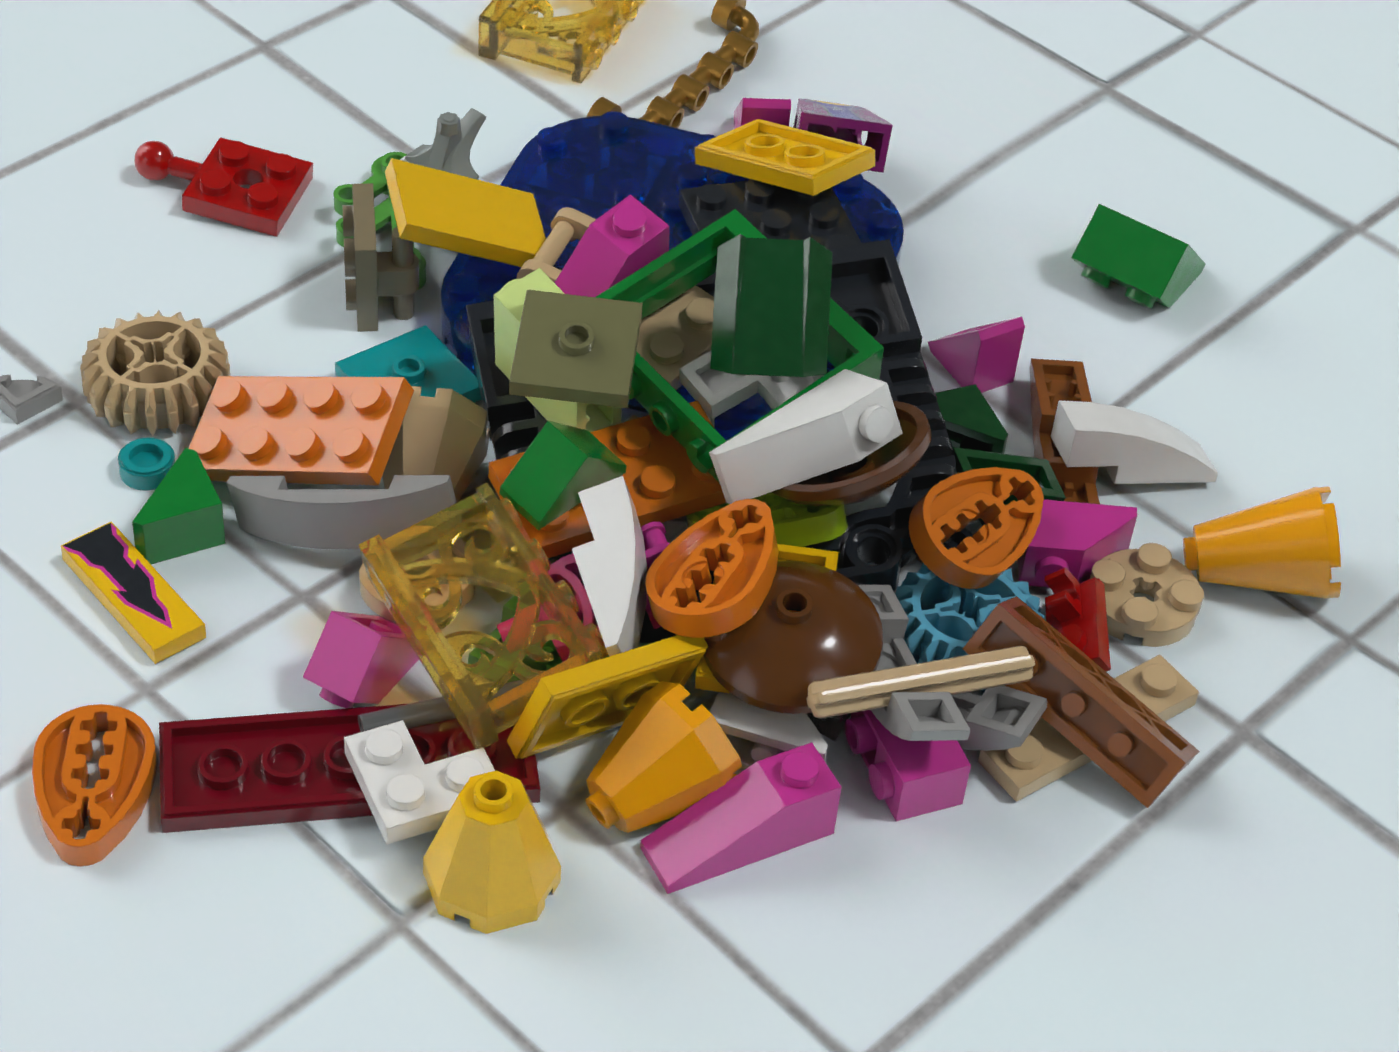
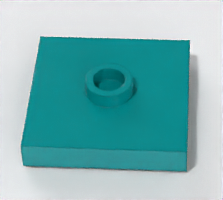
M426 325L335 362V377H404L411 386L422 387L420 396L435 397L436 388L453 389L474 403L482 400L477 377Z

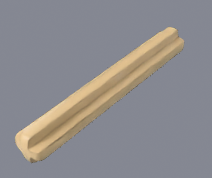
M1016 646L814 681L808 686V697L806 700L808 708L811 709L814 717H832L888 707L892 692H950L951 695L1027 682L1033 677L1035 660L1033 655L1029 654L1026 647Z

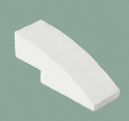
M1058 401L1051 439L1067 467L1104 466L1114 484L1216 482L1218 472L1201 445L1179 429L1152 416L1123 407L1095 402Z
M623 476L578 492L594 540L572 548L609 656L638 648L647 602L645 585L647 562L644 537L635 505Z

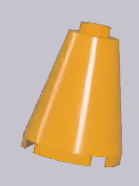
M1313 487L1194 525L1193 537L1183 538L1185 567L1190 571L1196 570L1199 582L1324 599L1338 598L1341 591V582L1330 583V580H1332L1331 568L1341 567L1334 503H1325L1331 493L1330 487Z

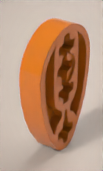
M990 467L972 469L952 475L935 484L912 509L909 518V534L913 547L927 568L945 582L966 589H978L988 586L1018 560L1032 542L1041 521L1044 501L1042 488L1030 474L1017 469ZM1014 495L1018 499L1017 502L1013 500L1008 505H1005L1003 503L1008 497ZM981 518L986 525L979 528L972 536L963 539L956 547L948 550L943 545L955 532L963 530L972 520Z
M757 499L738 500L708 514L681 533L656 558L647 572L645 585L652 614L660 626L671 633L684 637H712L730 632L742 626L757 613L772 586L777 571L779 553L771 509L765 502ZM710 570L714 571L716 585L711 584ZM695 590H699L701 603L697 600Z
M104 704L87 705L72 709L52 720L42 730L35 743L32 775L38 815L47 839L60 859L69 865L81 867L102 861L126 838L140 818L151 795L157 773L155 740L148 724L130 710ZM105 731L103 735L105 755L100 757L98 763L100 780L96 781L94 788L86 789L89 780L87 762L93 758L92 740L97 737L98 732ZM88 816L90 829L92 830H88L84 839H75L80 834V829H84L85 819Z

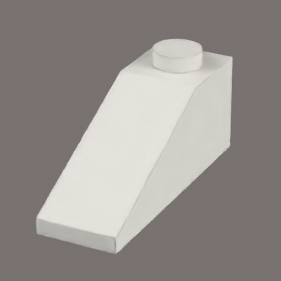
M844 369L710 451L709 454L725 500L731 504L738 500L752 499L856 463L903 433L888 384Z

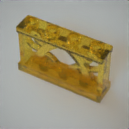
M492 0L479 16L478 55L496 60L502 54L572 75V81L581 84L592 69H598L603 54L610 45H616L621 30L628 21H634L639 6L644 0H590L594 7L593 9L553 17V8L547 0ZM538 12L542 13L544 17H538ZM558 36V40L549 38ZM569 39H577L574 45L566 43Z
M487 483L477 487V493L384 540L378 534L358 544L368 579L475 749L485 748L498 741V733L517 723L542 677L600 660L609 655L597 627L592 622L584 626L576 613L579 612V607L567 583L564 580L555 583L547 572L550 570V564L539 542L535 538L526 541L519 531L522 529V523L511 501L507 497L498 500ZM476 529H484L494 536V544L485 550L474 547L475 538L472 536L464 547L465 558H453V544L455 540ZM439 549L441 558L413 562ZM508 557L514 567L502 563ZM461 584L495 588L518 597L514 620L503 644L496 638L478 631H459L444 636L441 630L452 622L461 607L463 596ZM440 585H449V594L446 602L438 606H431L424 602L425 598L432 593L443 596ZM540 606L550 620L539 621ZM549 640H559L570 649V654L566 661L547 671L532 669L522 662L526 654L531 659L539 662L554 660L552 653L542 649L543 645ZM471 648L485 650L494 656L489 661L488 657L481 652L479 661L474 664H466L462 661L463 654ZM513 674L524 682L490 700L508 682Z

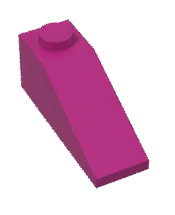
M811 742L755 762L730 779L724 786L708 794L643 838L640 843V849L667 894L834 834L842 786Z

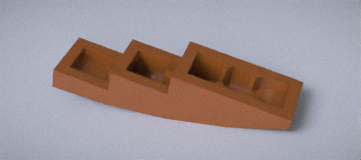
M1031 358L1029 369L1034 457L1049 461L1066 497L1064 501L1100 504L1096 488L1099 467H1067L1051 439L1059 400L1092 402L1083 362Z

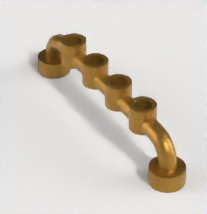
M717 0L712 11L711 21L728 31L734 29L736 25L741 30L739 32L734 30L729 32L721 48L714 54L711 52L705 53L699 61L696 70L689 76L681 74L675 81L671 92L664 98L656 96L642 117L633 120L624 119L621 117V106L601 97L595 101L586 116L584 123L585 131L601 140H606L611 134L621 138H642L658 128L673 134L683 120L684 109L681 108L683 105L695 112L699 111L709 95L710 88L707 86L708 83L718 89H723L733 75L734 65L732 62L746 68L754 60L758 50V43L755 40L759 35V23L754 15L745 9L746 0Z

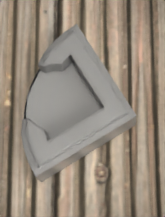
M11 375L0 376V410L17 425L63 401L61 386L46 377L37 376V381L11 380Z

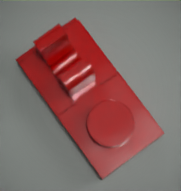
M1066 567L1045 575V583L1054 593L1045 597L1046 621L1104 671H1110L1105 585L1099 578L1096 579L1094 577L1079 583Z

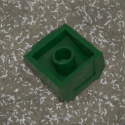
M739 234L718 246L710 369L730 374L809 377L826 374L833 252L811 237L805 240L746 238Z

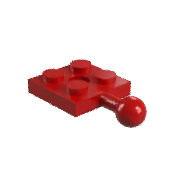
M222 137L219 138L203 163L174 156L172 150L160 141L143 143L137 149L134 156L137 171L146 179L161 180L170 174L171 176L191 181L182 194V211L276 237L313 179V162ZM241 185H251L249 188L240 187Z

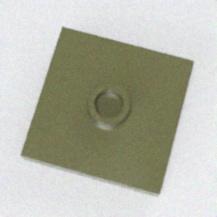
M527 290L509 380V394L627 408L643 303Z

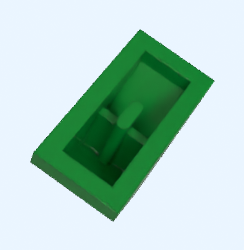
M547 421L500 486L499 494L537 530H540L581 503L578 492L622 476L626 473L627 465L588 430Z
M184 449L132 521L135 548L150 564L226 544L222 502L196 450Z

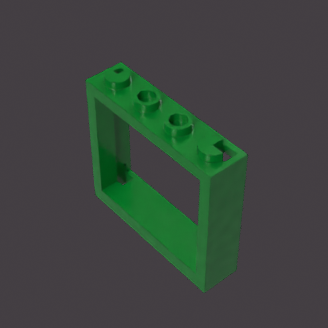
M734 209L595 298L643 303L642 320L716 272L718 246L739 234L746 238L766 237ZM830 298L827 360L835 368L741 432L844 369L880 380L884 347ZM636 351L629 399L635 398L649 412L655 427L665 436L672 435L686 449L688 458L696 469L702 473L708 472L720 484L709 452L727 441Z

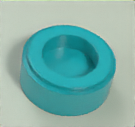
M140 438L131 441L118 454L121 480L127 486L143 491L155 490L175 463L173 448L165 441L156 438Z

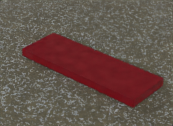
M527 703L408 729L424 765L483 747L495 771L521 780L531 802H540L541 788L536 755L516 759L507 743V739ZM406 704L159 722L162 833L373 816L345 755L344 737L360 733L358 715Z

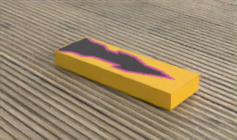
M112 521L61 545L63 561L155 664L206 638L205 623Z

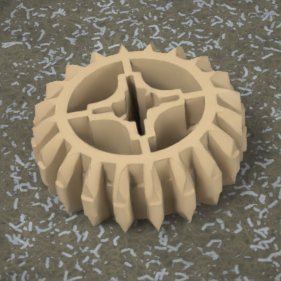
M160 310L150 317H143L137 312L135 319L131 321L116 318L113 329L99 328L98 338L87 341V350L85 355L82 356V364L80 365L83 393L87 397V402L94 409L96 417H106L111 427L125 424L130 434L135 433L140 428L148 429L152 436H154L158 429L169 428L176 434L178 425L184 423L196 427L198 418L204 412L218 376H231L228 352L225 349L224 341H220L217 337L215 328H203L200 318L185 321L181 312L176 313L172 317H165Z

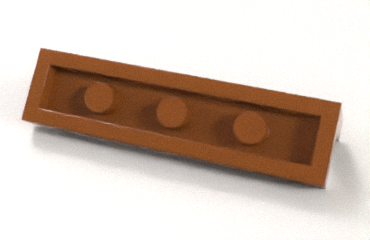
M1017 596L999 603L962 648L970 655L1016 646L1026 647L1029 654L1033 655L1035 660L1033 677L1027 682L1005 686L1047 698V708L1041 717L1147 808L1155 802L1178 773L1189 765L1200 752Z

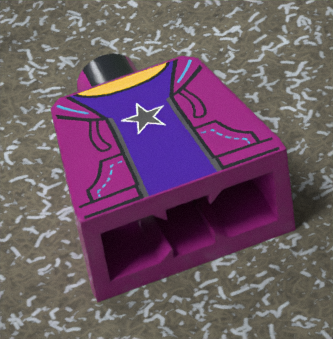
M798 99L793 128L862 145V131H868L864 146L872 147L875 150V167L867 171L884 172L893 127L890 122L863 107Z

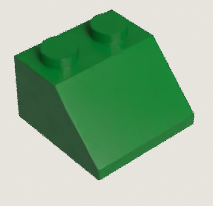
M1098 204L1071 257L1084 268L1081 273L1082 277L1104 288H1108L1111 281L1127 288L1124 295L1126 298L1149 309H1152L1155 302L1170 308L1202 273L1206 265L1189 244L1101 204Z

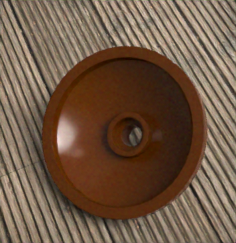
M893 401L903 434L856 463L783 487L772 493L794 503L818 506H842L863 502L874 497L899 481L921 460L931 441L932 434L928 419L919 408L908 403Z
M790 560L778 561L777 571L770 591L757 613L745 624L730 632L712 637H704L708 647L703 656L716 680L740 700L772 712L786 714L812 713L811 709L808 708L806 700L808 697V686L812 682L876 671L883 646L882 623L874 604L867 594L846 576L814 563Z

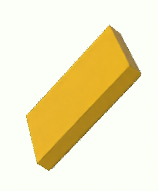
M756 119L696 146L695 164L814 196L875 167V150L872 147Z
M391 158L385 170L398 233L401 239L522 267L525 261L534 259L546 240L533 193Z
M676 635L542 677L507 739V743L515 758L522 759L622 726L641 696L659 682L680 683L684 687L705 654L708 645L704 638Z

